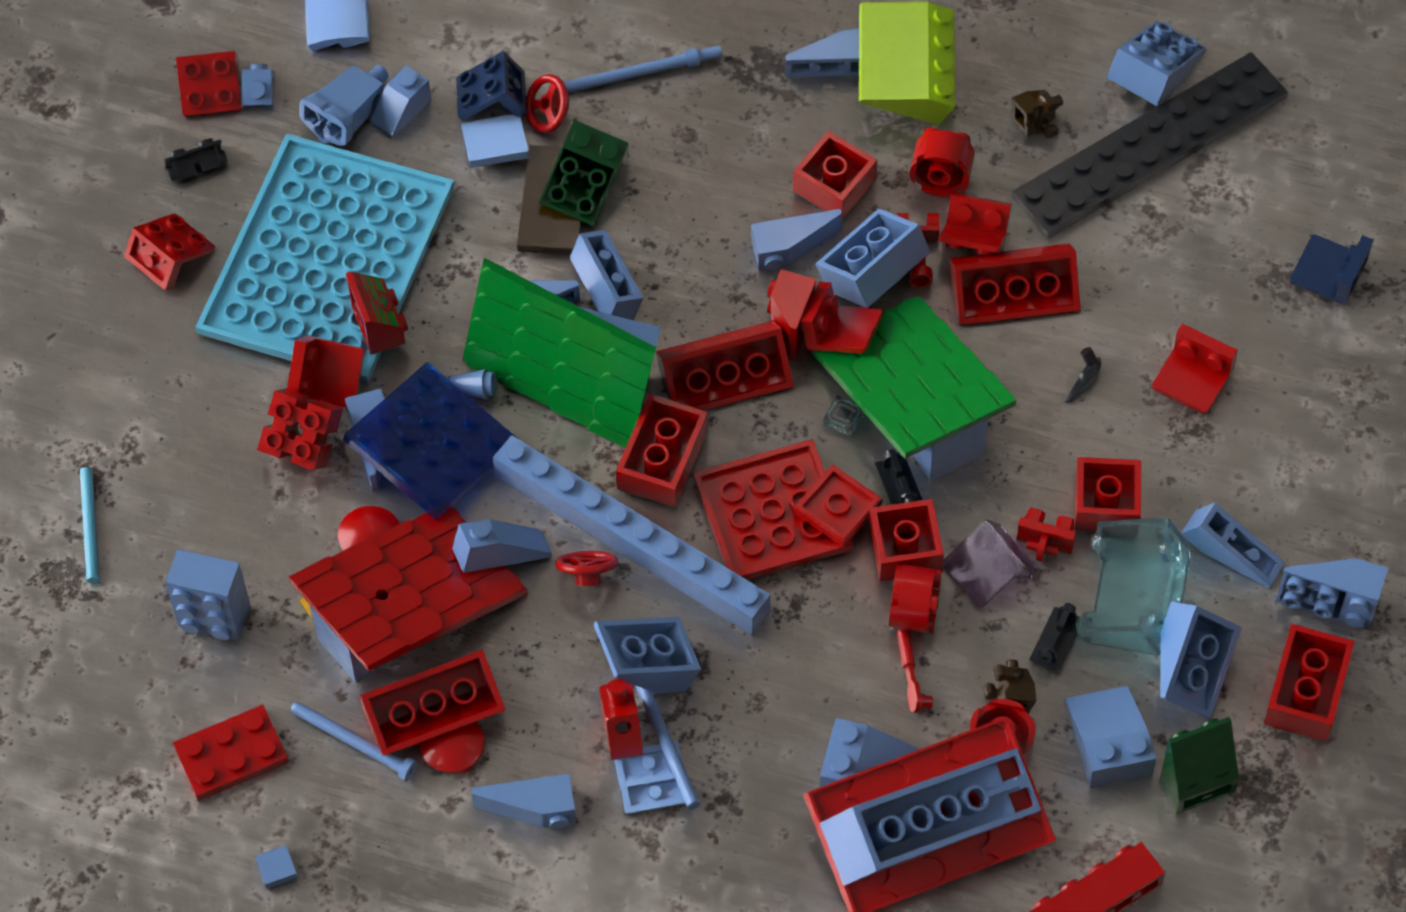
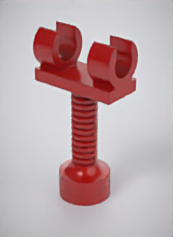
M897 213V216L909 220L908 213ZM927 213L926 226H920L926 241H938L939 213ZM926 257L908 272L909 285L914 288H926L933 283L932 268L926 265Z

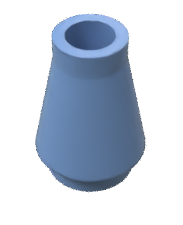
M482 369L461 375H451L449 380L451 394H461L487 400L488 397L496 395L495 372H488L487 369Z

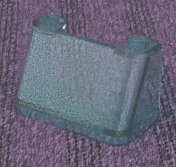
M1169 517L1100 521L1097 524L1096 534L1092 537V549L1102 561L1094 611H1084L1081 614V618L1077 619V634L1088 644L1161 656V629L1171 601L1183 603L1190 563L1188 544Z

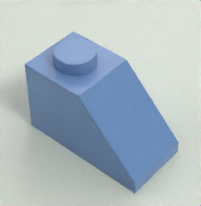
M406 65L387 83L372 114L370 124L393 139L431 102L429 80Z

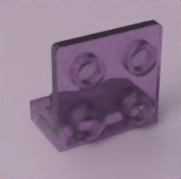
M985 519L943 562L944 567L979 608L986 606L1017 575L1030 579L1038 571V568L1003 526L988 519Z

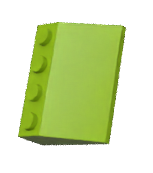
M862 2L859 5V103L940 125L955 108L954 9L930 2Z

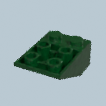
M573 119L538 203L594 226L621 166L629 143Z
M1230 717L1221 720L1217 718L1210 719L1198 729L1190 732L1188 730H1181L1168 739L1159 782L1176 815L1236 792L1239 772Z

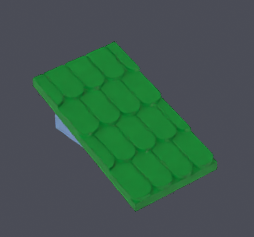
M484 258L462 361L477 371L487 369L488 372H495L496 379L503 382V386L549 406L553 412L588 427V431L626 448L639 418L661 327L578 307Z
M917 296L904 300L890 310L882 311L883 317L866 353L811 350V353L905 459L910 456L914 457L929 482L984 456L988 419L1016 406V399L993 372H989L970 349H967L943 319L940 320L927 303Z

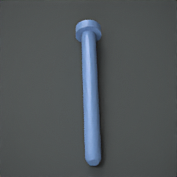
M300 702L292 704L291 711L294 715L396 770L398 778L408 782L413 777L418 766L417 761L411 758L403 760L394 754L383 757L378 745Z

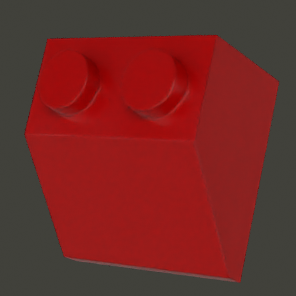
M781 269L777 280L772 279L768 287L767 297L770 300L767 313L771 314V321L774 320L782 329L789 359L796 361L804 342L800 320L816 290V279Z

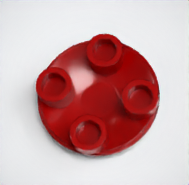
M379 506L359 507L348 513L340 523L338 529L340 547L344 551L361 541H368L399 525V521L393 513Z
M477 722L421 742L419 743V749L424 763L445 773L457 772L464 774L469 772L472 765L480 758L484 748V735Z

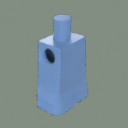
M352 65L321 90L300 100L299 117L316 134L322 144L346 145L352 139L353 133L373 114L383 93V83L389 78L387 70L381 65H376L366 73Z

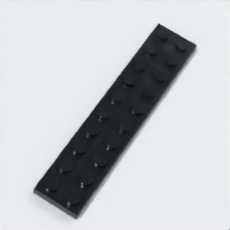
M1250 52L1013 190L1012 198L1044 236L1049 239L1287 99L1288 91L1261 61Z

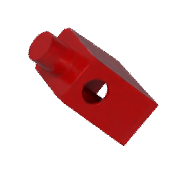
M613 679L608 684L599 687L601 712L611 760L644 755L638 710L632 684L621 679ZM626 721L628 731L618 732L616 725Z

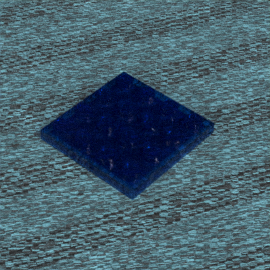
M426 362L344 434L343 441L437 520L494 468V455L511 435L516 436L431 364Z

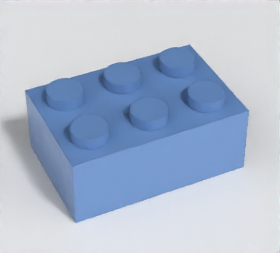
M878 208L816 263L823 282L832 283L835 295L868 308L915 265H918L930 253V250L919 224Z
M177 549L165 584L178 627L189 633H208L220 640H229V638L240 640L251 609L240 564Z

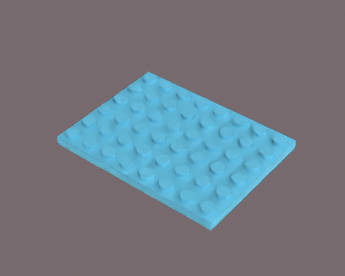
M286 134L195 326L196 333L289 361L292 360L295 340L306 335L365 349L360 381L369 383L382 352L372 355L369 353L351 307L345 273L356 272L383 278L387 289L393 288L399 305L395 309L397 314H399L455 187L454 180Z

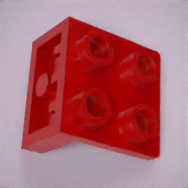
M236 51L175 57L182 114L184 116L242 109Z
M953 192L951 194L946 225L940 233L939 241L946 243L945 246L952 249L969 247L974 248L975 252L982 255L999 253L1006 239L1012 204Z
M173 213L133 227L124 257L166 291L174 288L182 263L214 252L215 245L185 222L182 217Z
M820 281L800 320L806 347L809 350L866 353L883 317L882 309L838 306V297L834 295L832 283Z
M1182 323L1176 333L1174 349L1153 381L1152 389L1202 414H1207L1234 370L1238 349Z
M309 335L298 338L294 342L287 388L308 395L311 400H322L346 408L345 398L358 395L365 349Z

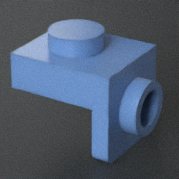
M250 64L249 70H242L243 106H273V77H275V71L267 69V64Z

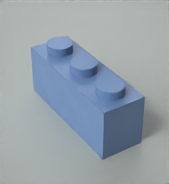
M607 230L579 234L570 260L598 312L634 320L642 303L643 296Z

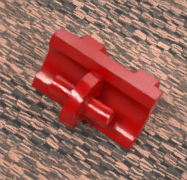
M1033 507L1029 508L1024 518L1020 517L1016 540L1027 543L1026 549L1037 551L1036 561L1042 562L1045 554L1057 557L1058 551L1072 554L1076 535L1073 518L1063 515L1058 516L1056 525L1052 526L1044 523L1046 513Z

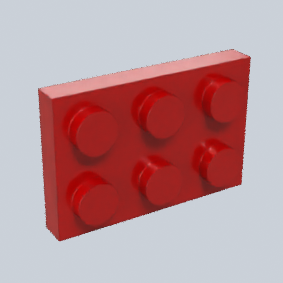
M263 704L172 742L197 801H201L289 763L285 750Z

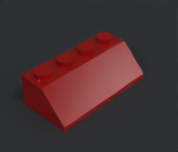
M1070 243L993 253V255L976 254L949 258L952 291L959 325L1081 311L1077 254Z
M774 320L655 351L668 400L703 411L794 387L782 329Z
M483 649L361 694L359 697L370 730L383 757L506 711Z

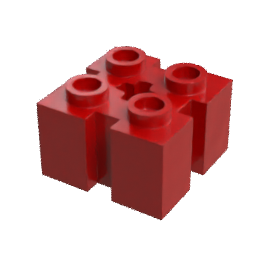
M288 388L275 390L267 413L273 416L274 420L272 425L263 427L257 450L277 458L293 455L291 463L311 470L325 468L333 443L326 440L328 434L337 432L344 408L322 400L308 403L310 396ZM298 424H300L299 428L303 429L302 434L298 431Z

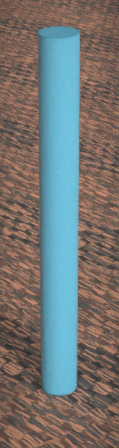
M84 467L80 469L86 580L88 583L99 582L93 470L92 468Z

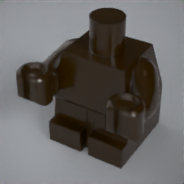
M1046 90L1026 91L1012 97V121L1027 137L1035 134V130L1039 128L1044 132L1046 138L1058 135V132H1056L1058 127L1055 124L1050 125V122L1055 119V110L1063 106V99L1059 94L1051 97Z
M1014 659L1006 661L1005 665H996L994 677L996 681H999L998 688H995L993 683H986L985 687H983L984 698L988 700L998 698L1016 701L1024 706L1029 714L1031 708L1036 703L1035 683L1027 668H1020L1018 661Z

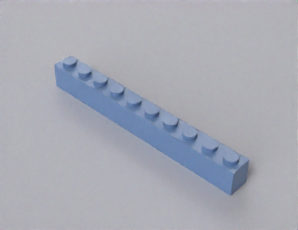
M511 435L494 455L493 463L496 477L750 635L756 632L771 612V595L516 437Z

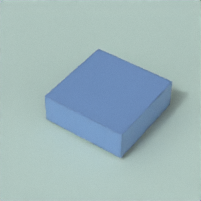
M287 845L255 856L266 889L298 878Z

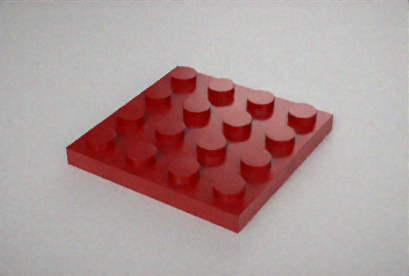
M813 439L693 472V480L724 566L746 580L853 550L851 540L842 547L793 513V507L825 473Z

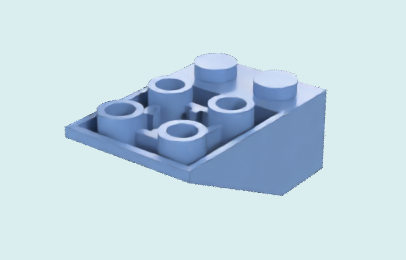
M1156 20L1118 48L1107 78L1157 106L1173 93L1204 54L1206 47L1200 45L1195 38L1184 36L1173 30L1171 25Z
M1358 558L1285 567L1276 601L1292 609L1301 608L1313 612L1318 617L1324 619L1332 618L1345 622L1352 628L1369 630L1388 568Z

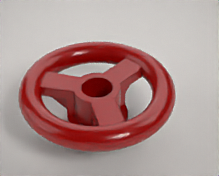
M545 74L540 76L532 83L527 92L526 117L534 130L540 133L553 132L560 127L566 118L569 109V94L565 83L556 75ZM551 83L546 95H543L541 99H535L541 86ZM534 109H540L542 112H545L549 124H541L535 116Z
M577 551L558 557L555 561V567L563 573L574 575L575 584L578 586H595L600 584V574L615 569L619 561L615 555L608 552Z

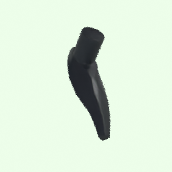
M1087 347L1080 352L1086 367L1080 373L1077 382L1065 399L1067 402L1088 388L1101 369V358L1095 356L1091 347Z

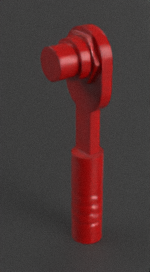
M900 629L897 631L902 666L906 670L908 681L907 698L909 709L912 713H918L920 710L933 707V697L920 692V686L915 679L914 673L916 665L910 630Z

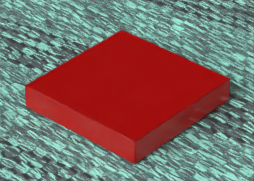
M832 464L793 507V513L844 547L868 521L869 508L881 506L883 498Z

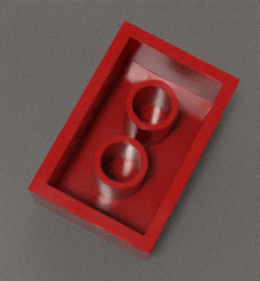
M649 394L617 466V490L676 508L708 433V412Z
M1291 623L1264 725L1327 742L1355 641Z

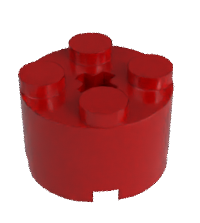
M926 128L915 145L909 172L911 181L914 184L915 181L922 186L921 191L936 197H951L953 192L961 189L962 192L966 190L969 185L975 157V150L970 143V136L963 132L955 133L936 128Z
M897 564L892 591V604L890 606L889 627L934 633L942 570Z
M994 699L982 708L979 707L972 715L969 730L1008 716L1027 764L1033 752L1036 726L1033 718L1026 712V708L1010 699Z

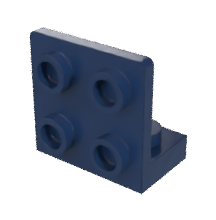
M505 51L487 58L484 62L470 70L464 71L456 78L458 117L462 121L498 101L516 117L527 112L525 71Z
M1313 234L1290 277V283L1346 306L1369 259L1374 239L1362 235L1357 246L1352 244L1348 248Z

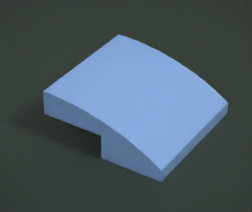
M305 0L307 46L312 51L337 43L346 49L370 41L368 0Z
M514 114L461 123L470 168L529 158L520 116L516 117Z
M674 741V745L681 758L678 741ZM660 744L643 747L644 755L614 760L626 815L686 804Z

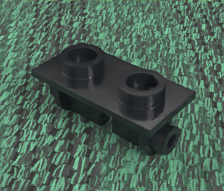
M208 138L196 144L197 148L188 151L181 148L168 154L169 158L164 159V167H172V169L167 170L171 182L175 180L181 182L197 176L198 173L195 168L197 163H200L203 173L223 167V163L228 162L224 150L218 151L221 148V139L213 141V138Z
M896 449L885 451V457L882 461L875 462V467L890 504L923 500L907 460L899 452H896Z
M1065 603L1064 606L1059 608L1054 607L1029 660L1057 672L1060 671L1084 621V618L1077 616L1075 612L1076 607L1073 604Z

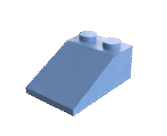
M1171 601L1161 629L1160 698L1211 719L1242 627L1198 606Z
M680 617L603 620L594 623L595 630L616 679L624 680L627 683L657 694L686 692L701 671Z
M1128 686L1065 698L1064 702L1089 788L1153 775L1156 755L1146 724Z
M835 718L820 775V787L919 750V748L869 725Z

